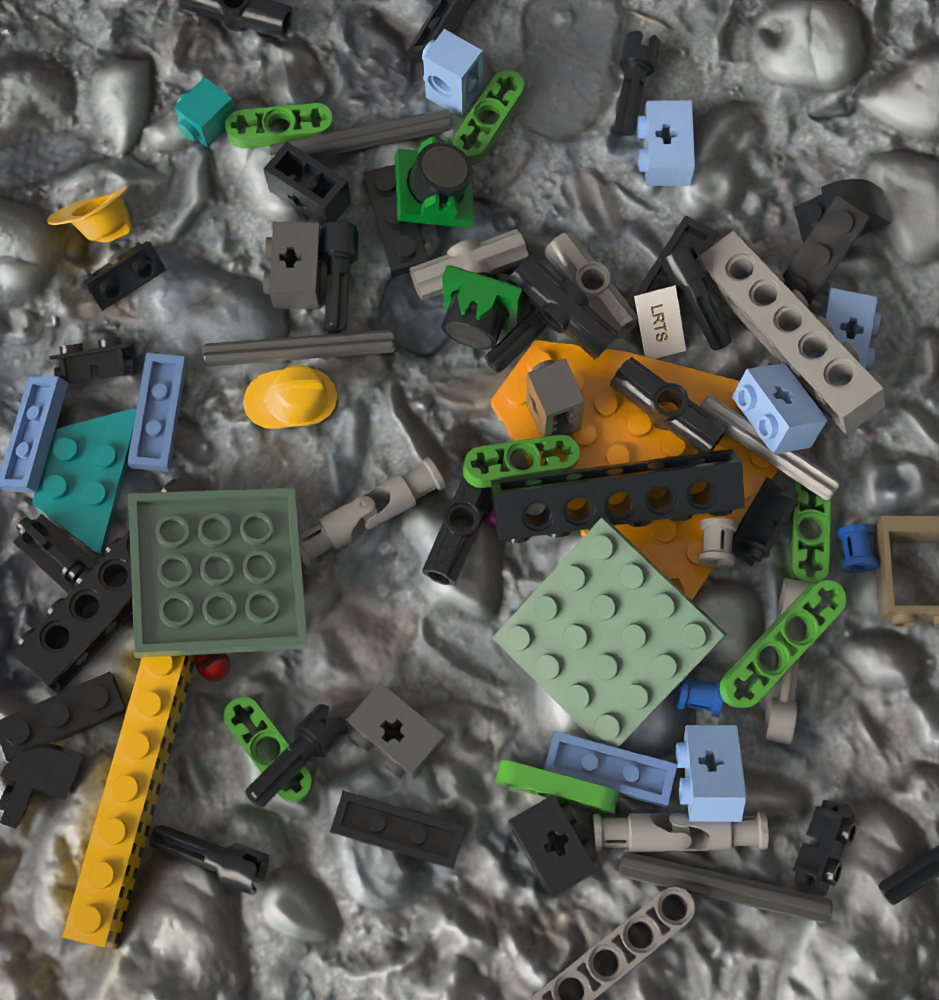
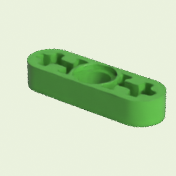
M502 70L494 75L455 134L454 146L470 158L471 165H476L485 159L523 100L524 80L519 73L513 70ZM509 85L513 86L514 91L508 90L502 104L499 101L501 98V88L506 89ZM484 111H494L500 118L493 124H485L480 121L479 115ZM475 131L479 133L477 148L471 147L469 151L465 150L464 144H471L475 138Z
M309 103L236 110L227 117L225 129L230 143L237 148L244 149L267 147L276 143L330 133L334 131L332 112L326 105ZM314 118L321 119L320 127H313ZM277 119H284L290 123L289 128L281 133L273 132L270 129V125ZM296 119L301 120L300 130H297ZM258 122H262L264 133H259ZM247 124L246 133L239 134L240 125Z
M553 435L479 446L467 453L463 466V475L472 486L486 488L491 487L490 481L574 470L580 456V448L573 438L566 435ZM555 449H560L563 455H568L566 462H561L558 456H553ZM516 453H524L531 458L533 465L525 470L517 469L512 465L510 457ZM499 457H503L502 468L504 472L500 471L501 464H497ZM542 458H546V459H545V462H544V465L541 466V465H540L541 459H542ZM476 461H483L484 466H489L487 474H481V470L475 468Z
M796 481L792 488L799 493L797 498L799 504L790 516L789 575L791 579L807 581L812 584L813 582L823 581L829 572L831 499L824 500L816 495L813 501V509L805 510L808 506L809 495L807 492L801 491L805 489V486ZM804 520L815 521L821 529L820 537L817 539H807L802 536L799 531L800 522ZM815 549L811 555L812 567L819 568V570L815 571L812 577H807L806 570L799 569V566H802L806 561L807 550Z
M238 697L226 706L224 711L226 726L262 773L274 760L263 761L259 759L257 748L260 742L268 738L277 740L280 744L279 755L289 744L253 699ZM240 708H243L246 712L253 709L254 712L250 715L252 722L259 730L264 724L268 728L257 732L253 736L243 723L234 725V722L238 719L236 711ZM253 736L250 742L246 743L245 738ZM305 766L295 775V777L301 774L304 775V778L300 781L302 786L300 792L296 793L292 789L285 792L282 788L277 793L284 801L299 803L310 796L314 782L311 773Z
M507 760L500 761L495 779L496 783L511 789L544 798L554 795L558 802L565 800L569 805L609 815L615 814L620 794L618 791L605 786Z

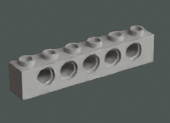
M732 231L700 255L707 269L702 279L780 363L787 365L806 392L846 435L886 406L884 396L886 385L880 375L873 369L867 371L859 363L860 358L854 348L848 342L841 344L833 336L834 331L829 322L823 316L815 317L808 309L809 304L804 296L797 289H794L792 292L784 284L785 280L780 271L773 264L767 266L760 259V252L749 239L743 241ZM742 275H750L745 279H737ZM775 300L771 304L761 305L763 301ZM791 325L800 326L799 328L793 331L784 330L785 328ZM817 351L825 353L818 358L808 357L811 353ZM841 378H847L851 380L849 383L845 385L833 384L836 380Z

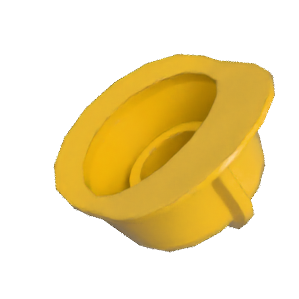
M124 187L110 194L84 199L67 205L51 214L47 222L51 225L71 222L90 241L103 243L113 241L128 234L132 229L129 212L122 197L128 189Z
M297 364L288 366L283 370L261 374L254 379L245 391L243 405L246 415L254 424L266 429L309 426L321 423L331 415L336 407L337 392L334 383L326 374L317 369Z

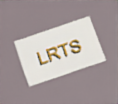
M676 285L634 296L645 357L657 359L686 351Z

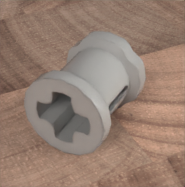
M706 518L701 520L700 529L704 531L703 552L698 555V563L716 568L734 566L736 558L732 555L733 533L737 531L738 524L726 518Z

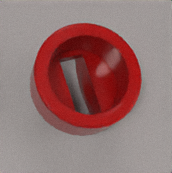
M226 653L199 654L197 656L196 669L207 681H220L230 671V659ZM216 655H220V659L211 663L205 669L202 668L203 664L208 662Z

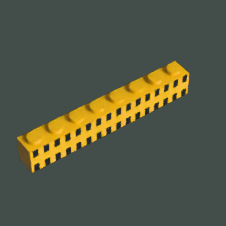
M197 655L145 657L141 659L62 938L117 949Z

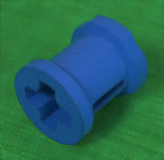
M851 524L838 529L836 532L837 538L842 540L845 559L841 563L843 572L861 573L879 567L878 558L873 556L870 536L874 533L871 524Z
M689 674L680 683L677 709L684 710L685 707L710 711L712 716L719 717L723 704L719 690L721 680L718 679L714 683L691 678Z

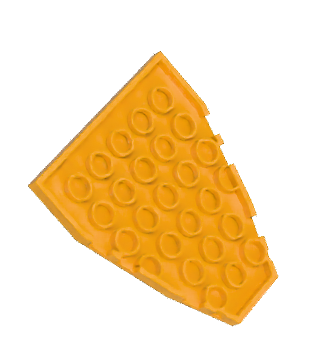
M541 340L533 341L491 399V406L499 420L505 424L512 441L540 438L526 405L527 373L543 361L553 360L557 362L566 358L585 400L581 430L567 435L573 438L580 448V456L574 470L699 453L671 431L655 427L651 423L648 414L610 387V382L617 370L631 357L665 382L676 383L686 390L689 399L698 406L707 396H713L746 418L732 398L740 382L738 380L622 350L605 349L594 360L578 345ZM664 401L659 404L666 412L678 410L675 404ZM727 434L722 437L713 451L733 449L742 460L745 508L735 509L731 514L725 516H713L705 513L693 515L691 519L686 521H671L668 518L652 520L651 524L643 527H633L628 524L615 525L669 579L679 577L685 594L692 601L714 569V567L698 563V555L703 552L704 531L700 529L701 520L706 518H726L733 520L739 526L766 477L772 480L779 470ZM555 449L553 456H558L561 462H566L568 455H563L560 449ZM522 453L527 461L528 468L533 465L531 458ZM542 458V459H541V461H540V465H541V466L544 465V462H545V459H546V458ZM700 481L695 483L690 493L697 494L702 492L707 482ZM667 487L655 488L650 493L649 498L658 499L666 493ZM617 492L609 498L608 503H621L626 498L627 493ZM575 498L569 502L567 508L572 510L579 509L584 506L587 499ZM588 529L580 530L582 537L589 532Z

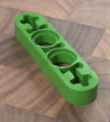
M831 580L810 584L723 676L720 681L719 690L724 702L736 708H748L758 703L843 611L846 605V594L842 586ZM818 592H830L831 595L828 598V602L831 604V607H820L813 614L803 609V606L805 609L815 608L821 601ZM793 617L801 618L806 624V634L800 641L792 639L788 634L787 626ZM767 646L775 649L779 656L778 665L771 671L764 669L759 661L762 649ZM753 673L763 678L762 682L760 679H752L746 685L747 697L734 696L737 690L733 684L735 680L746 681Z

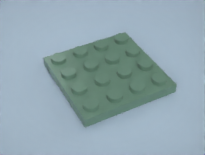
M295 488L128 493L135 658L306 649L308 640Z
M604 517L591 528L492 638L597 743L619 748L717 646L727 633Z

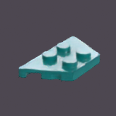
M134 408L55 429L38 491L35 493L32 502L40 512L59 524L66 532L85 544L96 555L104 557L128 468V457L137 410Z

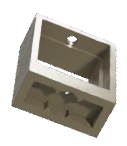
M881 516L873 526L874 557L878 558L879 567L875 569L879 621H892L894 627H913L918 625V621H934V626L939 627V605H895L890 543H939V516Z

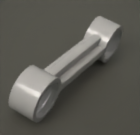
M789 578L784 579L779 598L778 617L811 582ZM799 617L790 619L787 626L788 634L792 639L800 641L803 638L804 621ZM776 651L773 669L776 668L779 662V656ZM800 658L771 688L763 723L764 740L786 744L791 743L797 714L795 696Z

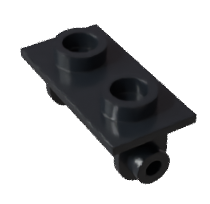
M146 241L143 244L135 243L136 246L117 257L118 262L112 265L109 262L92 274H87L88 279L82 283L94 297L102 311L166 271L150 241Z
M121 337L98 340L99 348L84 350L82 343L59 347L60 354L49 356V360H59L60 367L54 368V374L68 382V385L94 380L91 368L93 365H98L100 379L122 375L128 376L129 371H135V361L133 355L126 356L125 349L133 348L134 346L132 343L122 344Z
M766 477L737 527V531L733 534L732 548L749 566H753L754 562H761L763 558L769 557L770 551L781 533V530L775 527L776 524L785 525L793 510L799 504L797 499L799 493L795 489L786 486L781 491L769 477Z
M43 514L32 520L29 517H25L17 524L16 528L20 532L13 543L68 594L76 587L75 583L78 577L86 569L94 568L97 565Z
M823 800L821 806H816L806 833L808 837L820 840L819 847L803 842L792 870L796 873L794 877L795 882L810 887L813 880L815 881L814 885L825 896L830 885L835 886L839 881L843 862L839 859L844 846L851 845L857 830V821L854 820L855 815L850 807L843 803L839 813V806L827 800Z

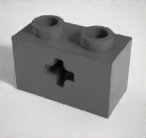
M273 222L272 237H266L265 243L266 259L271 260L270 271H264L263 291L265 295H270L274 309H319L322 270L320 223Z
M566 358L557 362L553 360L543 361L527 373L526 405L540 437L553 435L567 436L581 430L585 400Z
M381 682L374 687L347 719L349 727L353 730L349 735L350 738L367 752L374 747L385 756L381 763L399 779L406 774L414 780L445 743V735ZM400 726L403 739L399 742L393 738L386 742L388 738L385 730L388 727L391 730H396Z

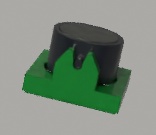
M430 137L421 143L418 151L397 149L395 153L398 221L463 228L472 227L474 223L472 166L470 158L454 146L451 139L447 138L443 143L436 142V137ZM412 195H414L417 198V200H419L423 204L421 205L420 203H418Z
M452 265L446 266L442 276L444 310L447 311L441 325L443 332L458 343L475 349L489 350L495 348L502 329L511 331L521 321V287Z

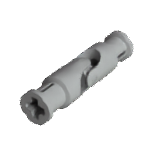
M428 457L423 459L421 466L403 476L397 474L360 495L352 503L345 504L319 518L317 525L299 534L301 561L305 567L312 565V559L331 548L338 550L354 541L366 530L373 529L415 506L417 499L431 491L445 489L444 480L433 461ZM386 500L389 503L383 511L378 513L374 501Z
M758 811L756 815L743 816L741 822H689L688 812L674 814L629 813L628 817L602 818L600 814H593L592 818L593 848L595 852H601L603 848H629L630 852H664L667 850L730 851L732 846H757L759 850H766L769 842L768 820L765 811ZM689 827H696L701 831L690 836Z

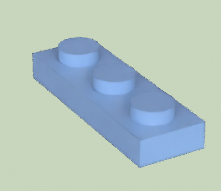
M146 353L128 457V465L132 469L170 472L187 368L185 356Z
M59 376L28 377L0 471V488L6 492L37 493L68 386V382Z
M554 731L544 770L618 791L621 796L667 807L677 764Z

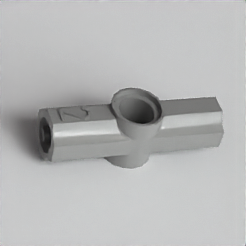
M515 229L479 243L474 239L461 241L452 246L447 251V255L411 267L410 274L418 296L422 301L443 294L442 276L447 265L492 278L497 273L519 266L529 255L521 233Z
M564 232L554 238L550 245L545 248V255L564 280L577 286L588 298V306L619 332L615 339L620 340L629 334L639 324L638 315L610 281L608 269L603 264L595 262L573 232ZM588 282L597 283L600 286V288L596 290H591L586 288L584 284Z

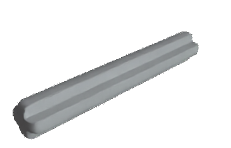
M707 396L699 407L728 427L725 434L824 500L831 499L839 488L840 481L796 451L773 455L746 418L713 396Z

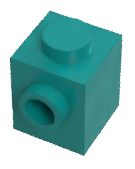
M205 77L191 91L183 93L174 106L179 121L177 124L179 130L189 140L194 141L197 139L206 147L225 130L227 117L235 111L232 97Z

